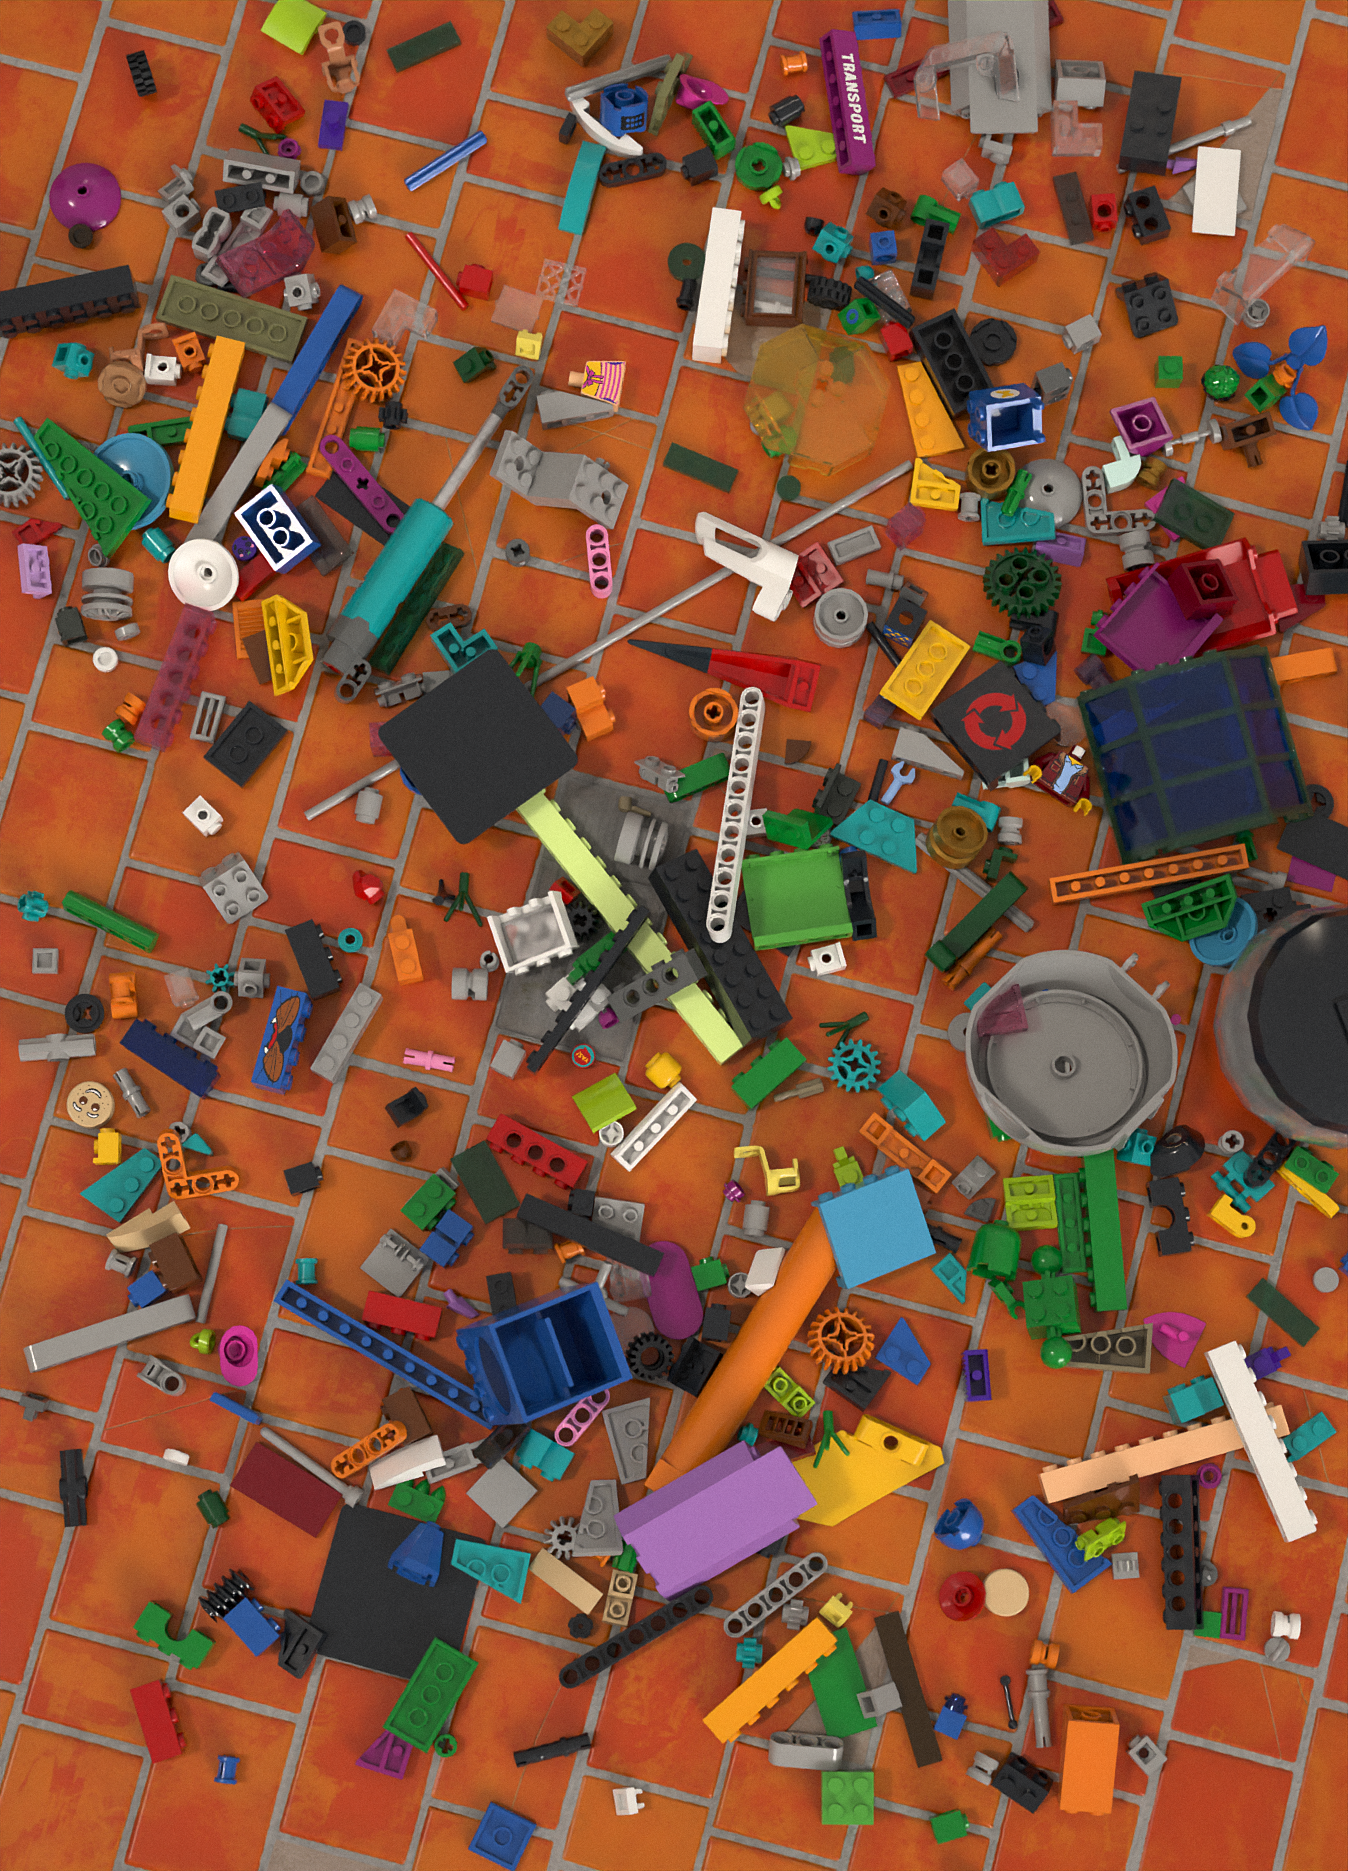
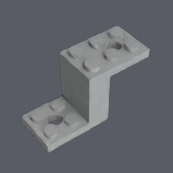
M505 430L489 474L534 505L577 509L606 529H614L629 486L586 455L543 452L510 430ZM516 458H517V460H518V465H517V467H516V465L514 464V461H515Z

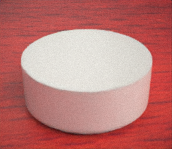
M101 647L94 653L93 663L99 671L108 673L117 667L118 656L113 649Z
M166 1449L163 1459L184 1466H187L190 1458L188 1454L173 1449Z

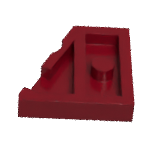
M1303 584L1290 585L1298 613L1278 619L1279 634L1284 633L1295 624L1302 622L1308 616L1323 609L1326 606L1325 595H1306Z

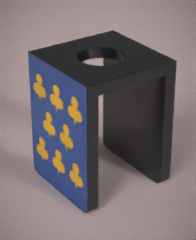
M899 597L884 625L883 636L910 649L915 634L920 625H923L927 611ZM902 614L913 620L912 623L909 625L900 623L899 615Z

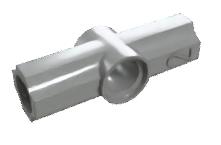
M94 1033L70 1036L68 1034L46 1035V1038L19 1040L18 1045L21 1062L47 1060L50 1062L66 1061L72 1057L95 1056L97 1050Z

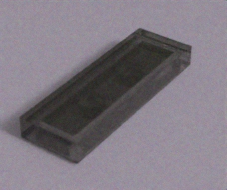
M1071 172L1054 176L1052 181L1070 246L1093 241L1094 234L1077 173Z

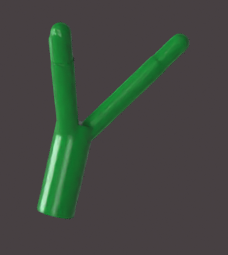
M830 1410L823 1412L824 1436L813 1464L814 1468L818 1467L824 1449L826 1451L829 1450L831 1437L846 1456L850 1455V1452L834 1432L833 1412Z

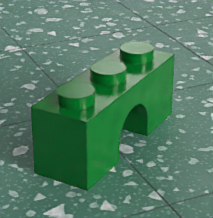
M149 1601L133 1626L138 1631L136 1635L148 1643L150 1640H153L159 1644L157 1649L168 1656L173 1653L180 1658L179 1663L187 1669L192 1670L193 1667L196 1669L200 1668L216 1641L196 1628H193L182 1641L173 1639L168 1632V1624L174 1614L156 1602Z

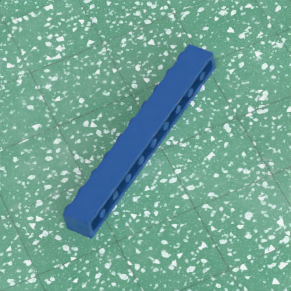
M286 1279L274 1302L487 1429H493L494 1425H490L483 1416V1403L481 1398L477 1397L474 1390Z

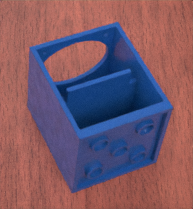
M598 1282L559 1288L456 1330L458 1335L456 1336L457 1345L460 1350L464 1351L466 1369L473 1376L475 1394L478 1398H481L484 1406L482 1408L483 1416L490 1425L526 1423L633 1378Z

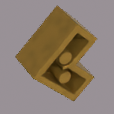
M594 8L581 24L561 10L546 27L547 39L581 67H584L614 34L613 21L597 8Z

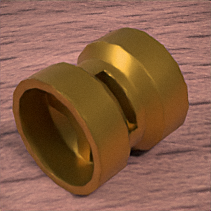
M1149 456L1143 464V470L1139 471L1135 479L1142 486L1156 490L1160 484V477L1165 475L1168 467L1161 460Z

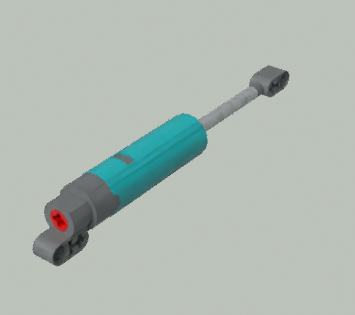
M518 366L514 369L497 395L496 405L432 503L422 498H417L413 501L363 577L365 581L356 588L327 632L326 637L332 642V645L320 663L342 677L334 690V696L338 702L342 704L352 702L369 678L371 666L366 661V658L396 614L398 604L403 603L454 525L452 518L444 510L507 413L517 406L531 385L534 375L529 367ZM516 374L525 375L527 383H519L516 380ZM513 389L516 392L508 403L505 401V398ZM363 667L365 675L361 674L355 682L351 679L356 673L354 668ZM349 686L352 689V696L349 698L343 697L340 693V687Z

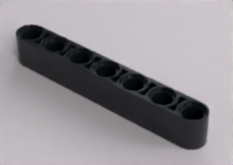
M699 1585L565 1665L559 1673L560 1683L566 1688H575L707 1608L713 1601L712 1591L705 1585ZM700 1589L706 1590L709 1594V1599L705 1604H698L694 1599L695 1593ZM676 1603H684L686 1605L687 1613L685 1616L676 1617L673 1614V1606ZM661 1616L665 1619V1627L662 1630L657 1631L651 1627L653 1617ZM634 1629L641 1630L644 1635L642 1642L634 1644L629 1640V1633ZM615 1642L621 1646L622 1652L619 1656L612 1657L607 1653V1647L610 1643ZM589 1656H595L599 1659L600 1665L596 1670H589L586 1667L585 1660ZM573 1669L577 1672L578 1679L575 1683L569 1684L565 1682L563 1673L566 1670Z

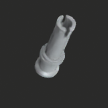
M1048 1668L1026 1669L1030 1683L1028 1696L1033 1702L1037 1748L1052 1746L1047 1701L1051 1694L1047 1687L1046 1674L1049 1672Z

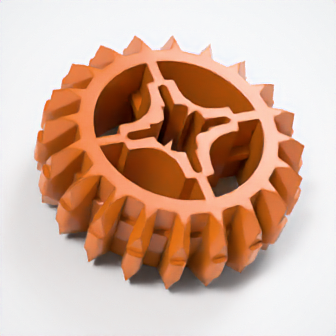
M378 337L373 339L372 344L369 338H365L363 344L357 341L355 348L350 347L348 349L350 355L343 357L346 363L341 366L342 370L347 371L342 375V379H350L346 384V388L353 386L355 389L352 394L355 396L360 392V400L362 401L366 396H369L370 403H373L376 397L380 403L384 401V397L391 399L393 393L397 394L400 391L399 386L405 383L401 377L407 374V371L400 369L406 365V362L398 361L402 353L394 354L393 351L396 346L392 345L389 349L386 347L388 341L384 340L382 344H379ZM366 354V366L356 370L357 358ZM376 354L383 356L387 362L380 361ZM371 366L379 370L377 374L370 372ZM392 370L391 382L382 387V375ZM360 379H367L372 387L366 385Z
M835 1307L832 1314L827 1309L824 1311V1316L817 1315V1322L811 1323L810 1328L812 1330L807 1333V1337L811 1340L807 1342V1347L813 1348L810 1351V1356H818L815 1361L816 1364L825 1363L824 1371L828 1370L830 1366L833 1367V1373L837 1374L839 1368H841L842 1373L845 1375L848 1373L849 1368L855 1372L858 1369V1365L863 1367L866 1364L865 1359H870L872 1355L870 1351L875 1346L871 1341L874 1340L875 1336L869 1333L872 1329L871 1325H863L866 1321L865 1317L856 1318L858 1315L857 1311H854L851 1315L848 1314V1307L844 1308L843 1313H840L839 1308ZM834 1325L835 1328L832 1334H828L827 1337H821L822 1331L825 1328ZM845 1326L851 1328L854 1332L848 1331ZM838 1335L839 1338H842V1341L845 1340L844 1345L836 1340ZM855 1344H860V1350L854 1355L847 1357L848 1348L854 1347ZM827 1349L833 1350L836 1355L830 1353Z

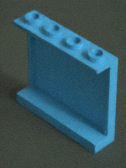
M899 1165L887 1167L884 1169L885 1173L878 1176L877 1174L867 1175L862 1178L863 1182L845 1184L840 1187V1191L822 1193L818 1195V1200L811 1202L812 1206L818 1207L840 1274V1276L836 1277L839 1287L850 1289L936 1253L909 1169L899 1167Z

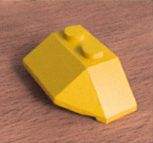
M274 595L261 601L274 695L279 696L296 687L311 665L313 653L307 612L283 596Z

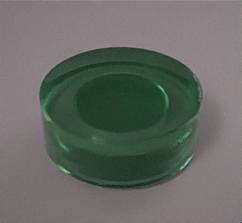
M784 476L777 483V494L782 500H795L800 494L801 484L794 476Z

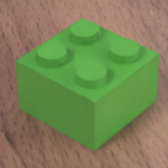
M821 1770L822 1825H874V1772L872 1770Z

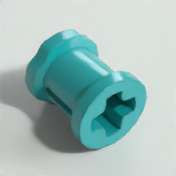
M317 1258L295 1259V1263L298 1264V1280H296V1285L318 1284V1280L315 1279Z

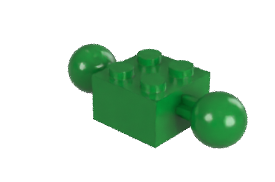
M1042 1245L1035 1249L1031 1256L1032 1268L1037 1274L1041 1275V1279L1022 1282L1026 1327L1032 1340L1047 1338L1040 1348L1042 1362L1049 1368L1061 1369L1072 1358V1348L1062 1336L1081 1333L1077 1286L1072 1275L1056 1277V1274L1063 1265L1062 1254L1052 1245Z

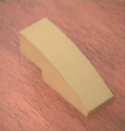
M173 1201L155 1213L150 1208L106 1235L116 1250H118V1253L147 1248L150 1244L175 1232L181 1234L191 1227L182 1211Z
M544 1548L541 1549L528 1567L530 1571L587 1615L603 1595L597 1588L551 1553H548Z

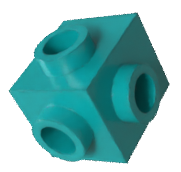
M829 222L821 230L812 249L821 254L825 260L837 263L842 258L846 259L851 253L853 246L850 244L854 236L849 234L845 228Z
M61 343L57 346L52 367L64 372L63 375L70 379L77 380L78 377H87L92 370L95 354L86 350L87 347L80 343Z
M1137 1128L1131 1134L1125 1146L1118 1151L1116 1159L1150 1166L1151 1154L1157 1137L1147 1135L1148 1130Z

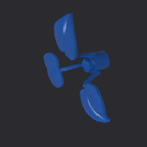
M1320 325L1296 329L1289 337L1291 352L1289 354L1285 353L1275 360H1270L1271 350L1262 343L1246 342L1236 346L1233 349L1232 355L1239 369L1250 378L1260 379L1265 377L1269 373V365H1275L1283 360H1286L1287 365L1292 367L1293 370H1297L1296 378L1290 391L1291 396H1285L1280 400L1279 410L1284 420L1291 426L1301 430L1313 429L1318 417L1317 402L1307 393L1295 394L1300 375L1304 370L1303 366L1305 364L1308 366L1317 365L1325 357L1328 344L1326 326Z

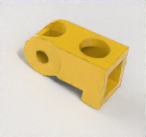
M1226 1194L1221 1195L1207 1216L1238 1238L1251 1236L1256 1229L1255 1221L1247 1215H1241L1229 1206L1233 1199Z

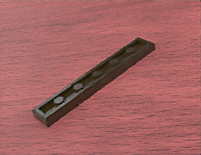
M899 1611L875 1617L874 1621L891 1679L899 1692L902 1704L900 1709L917 1767L943 1761Z

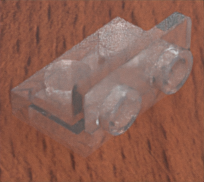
M606 1257V1261L613 1264L609 1276L611 1281L610 1293L615 1302H627L652 1296L649 1276Z

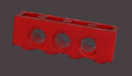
M502 1113L498 1116L486 1138V1141L490 1143L488 1146L490 1149L499 1154H502L503 1151L512 1155L510 1160L521 1166L524 1163L532 1166L533 1173L542 1178L548 1175L555 1179L553 1184L563 1190H567L568 1187L574 1189L588 1165V1161ZM512 1135H517L521 1138V1144L516 1148H512L507 1144L508 1138ZM534 1147H538L543 1151L542 1157L538 1160H533L529 1157V1151ZM553 1160H562L565 1164L564 1169L560 1172H554L550 1168Z

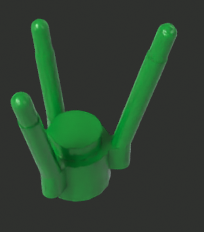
M527 642L522 651L517 652L509 666L513 669L520 661V666L516 672L517 677L521 675L525 667L532 668L534 666L530 694L534 697L539 669L543 662L540 659L542 649L535 643Z

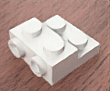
M569 975L560 979L545 993L548 998L545 1001L554 1012L557 1010L561 1012L563 1009L567 1011L572 1004L569 1000L577 989L581 991L585 986L584 978L573 986L566 980ZM602 983L571 1025V1030L576 1028L580 1032L600 1011H603L610 1004L607 997L612 993Z

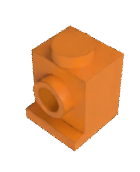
M195 332L172 340L185 373L199 372L205 364L207 365ZM194 351L192 355H186V353Z

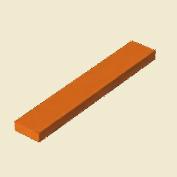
M348 339L343 357L350 355L348 349L350 347L355 348V343L359 340ZM366 354L357 358L356 370L366 366ZM343 357L306 469L307 474L329 480L333 469L320 453V442L328 435H335L343 440L357 394L355 396L352 394L355 389L353 386L346 388V384L350 379H342V375L347 372L341 369L342 364L346 363ZM330 442L325 445V450L330 454H334L339 450V447L336 443Z

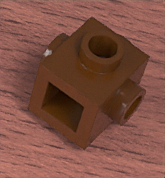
M883 187L875 194L866 215L873 218L878 225L890 229L896 222L900 224L907 212L904 210L907 201L902 199L899 193L889 191Z

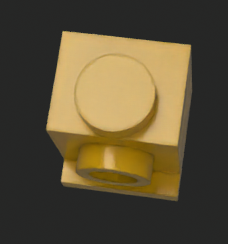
M100 1129L98 1139L94 1140V1153L98 1154V1158H93V1163L96 1165L122 1164V1135L118 1132L115 1133V1129Z

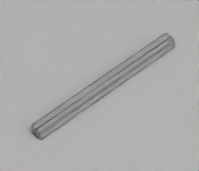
M920 833L915 839L916 846L930 856L925 843L927 835ZM944 867L982 898L993 889L967 867L962 869ZM1012 905L1003 914L1025 932H1028L1035 923L1034 920L1015 905Z

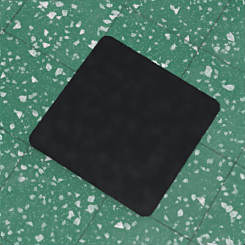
M494 649L487 650L387 721L378 731L380 740L454 839L460 844L470 843L570 771L578 762L577 754L516 676L503 656Z
M345 1504L340 1511L310 1619L311 1624L327 1634L316 1654L411 1679L435 1637L460 1651L479 1580L451 1565L456 1539L482 1544H486V1542L482 1538L441 1527L440 1531L444 1534L437 1582L434 1587L429 1586L430 1581H426L425 1585H421L396 1573L398 1569L396 1566H393L392 1570L387 1566L392 1553L423 1522L357 1504L354 1508Z

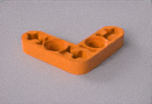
M164 1129L159 1133L157 1147L166 1189L171 1198L186 1199L231 1191L237 1187L239 1173L232 1166L187 1172L179 1133L174 1129ZM165 1137H170L171 1140H174L172 1142V1151L169 1153L168 1144L164 1142ZM169 1159H177L181 1165L178 1169L173 1170L168 1168L166 1163ZM224 1174H229L230 1177H233L230 1183L223 1179ZM214 1175H217L216 1180H218L216 1186H214ZM200 1177H205L209 1179L210 1185L206 1188H200L197 1186L196 1180ZM189 1180H192V1189H193V1190H189V1188H190V1185H188ZM176 1182L183 1186L182 1191H177L176 1188H173Z

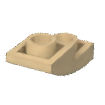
M613 1569L602 1623L627 1628L638 1574Z

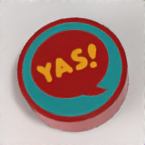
M587 1044L575 1046L571 1052L573 1065L579 1069L590 1068L595 1062L594 1049Z

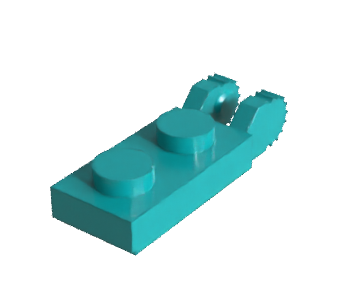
M1322 1411L1282 1439L1290 1454L1286 1458L1288 1463L1299 1460L1336 1433V1430Z

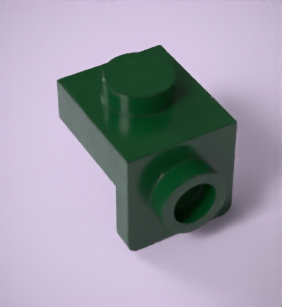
M473 347L453 362L464 383H470L486 370L493 371L496 368L492 353L483 347Z
M1006 847L994 848L991 859H986L982 873L986 874L985 881L995 883L1001 860L1015 863L1018 855L1014 854L1012 849Z

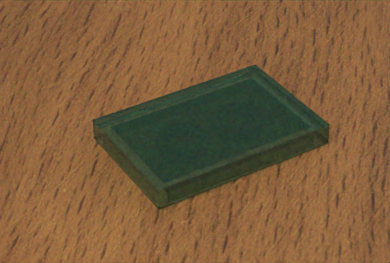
M1173 478L1167 487L1153 521L1204 550L1222 544L1235 513Z

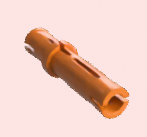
M990 927L974 947L962 959H958L955 962L956 966L942 979L945 986L949 984L948 988L953 991L966 975L970 976L973 972L972 969L1003 938L1000 932L997 931L995 934L996 929Z

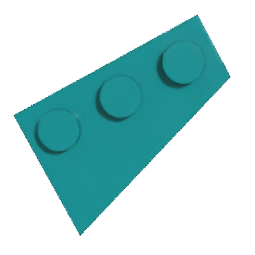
M981 498L983 546L1056 539L1054 513L1028 507H1017L1014 515L1009 517L1002 514L1001 507L1004 502L997 503Z
M456 1539L451 1565L521 1604L531 1553Z

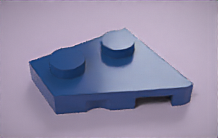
M1057 650L1046 666L1026 661L1013 666L1012 669L1017 675L1018 682L1027 685L1032 693L1030 696L1035 702L1040 701L1044 707L1055 702Z
M901 1317L875 1359L917 1386L931 1363L906 1321Z

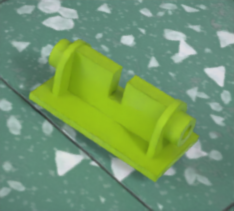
M1110 1517L1095 1526V1530L1099 1535L1090 1529L1078 1536L1075 1545L1078 1550L1083 1549L1085 1551L1084 1561L1086 1562L1092 1557L1100 1556L1105 1549L1112 1545H1118L1125 1537L1126 1522L1120 1523L1116 1517Z

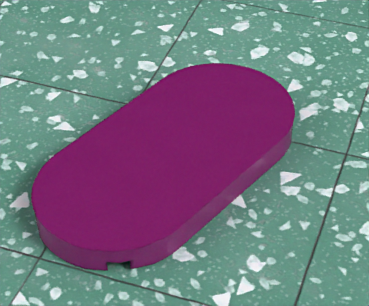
M659 1241L649 1246L664 1253L655 1276L651 1277L639 1271L653 1321L658 1331L671 1339H686L699 1329L703 1319V1309L686 1254L678 1245L672 1242Z

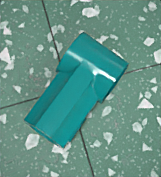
M958 792L952 803V806H964L979 814L985 822L988 832H993L1002 811L1000 807L987 801L980 802Z

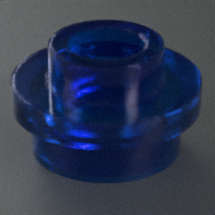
M952 1692L951 1696L945 1695L944 1697L946 1700L944 1706L958 1714H963L964 1710H967L969 1707L965 1703L966 1698Z

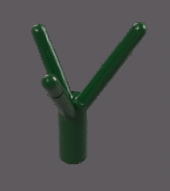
M244 123L239 126L238 130L255 139L263 154L268 155L270 154L264 146L262 138L272 140L287 138L284 134L260 132Z
M461 872L458 895L444 917V921L447 922L458 904L459 911H463L466 900L478 926L482 927L483 923L468 894L470 874Z
M863 1011L847 1021L820 1023L819 1027H837L826 1032L827 1037L845 1030L835 1049L840 1050L839 1043H844L850 1031L869 1020V1017Z

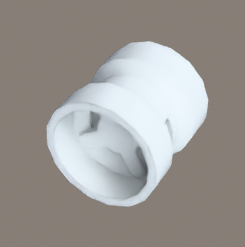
M614 1121L600 1129V1141L606 1147H617L624 1138L622 1126Z
M1274 1611L1271 1619V1636L1281 1637L1282 1635H1287L1290 1639H1298L1301 1627L1300 1614L1291 1613L1290 1615H1284L1282 1612Z

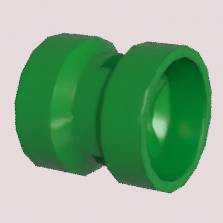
M120 718L110 723L102 732L106 740L112 741L113 748L117 753L126 750L136 740V736L131 731L125 729V723Z

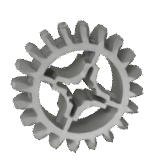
M13 442L10 448L5 443H2V450H0V504L3 502L6 508H9L11 502H13L15 507H19L20 500L27 504V496L35 498L36 495L33 489H41V486L36 482H42L44 479L40 475L43 472V468L38 465L40 463L39 458L33 457L34 452L32 450L26 452L24 445L17 449L16 443ZM8 459H15L12 463L7 464L3 462ZM26 465H28L29 475L27 481L24 483L21 479V475L24 472V468L26 467ZM4 470L7 473L14 474L17 480H15L13 477L11 478L10 476H6ZM10 487L18 488L15 491L5 492Z

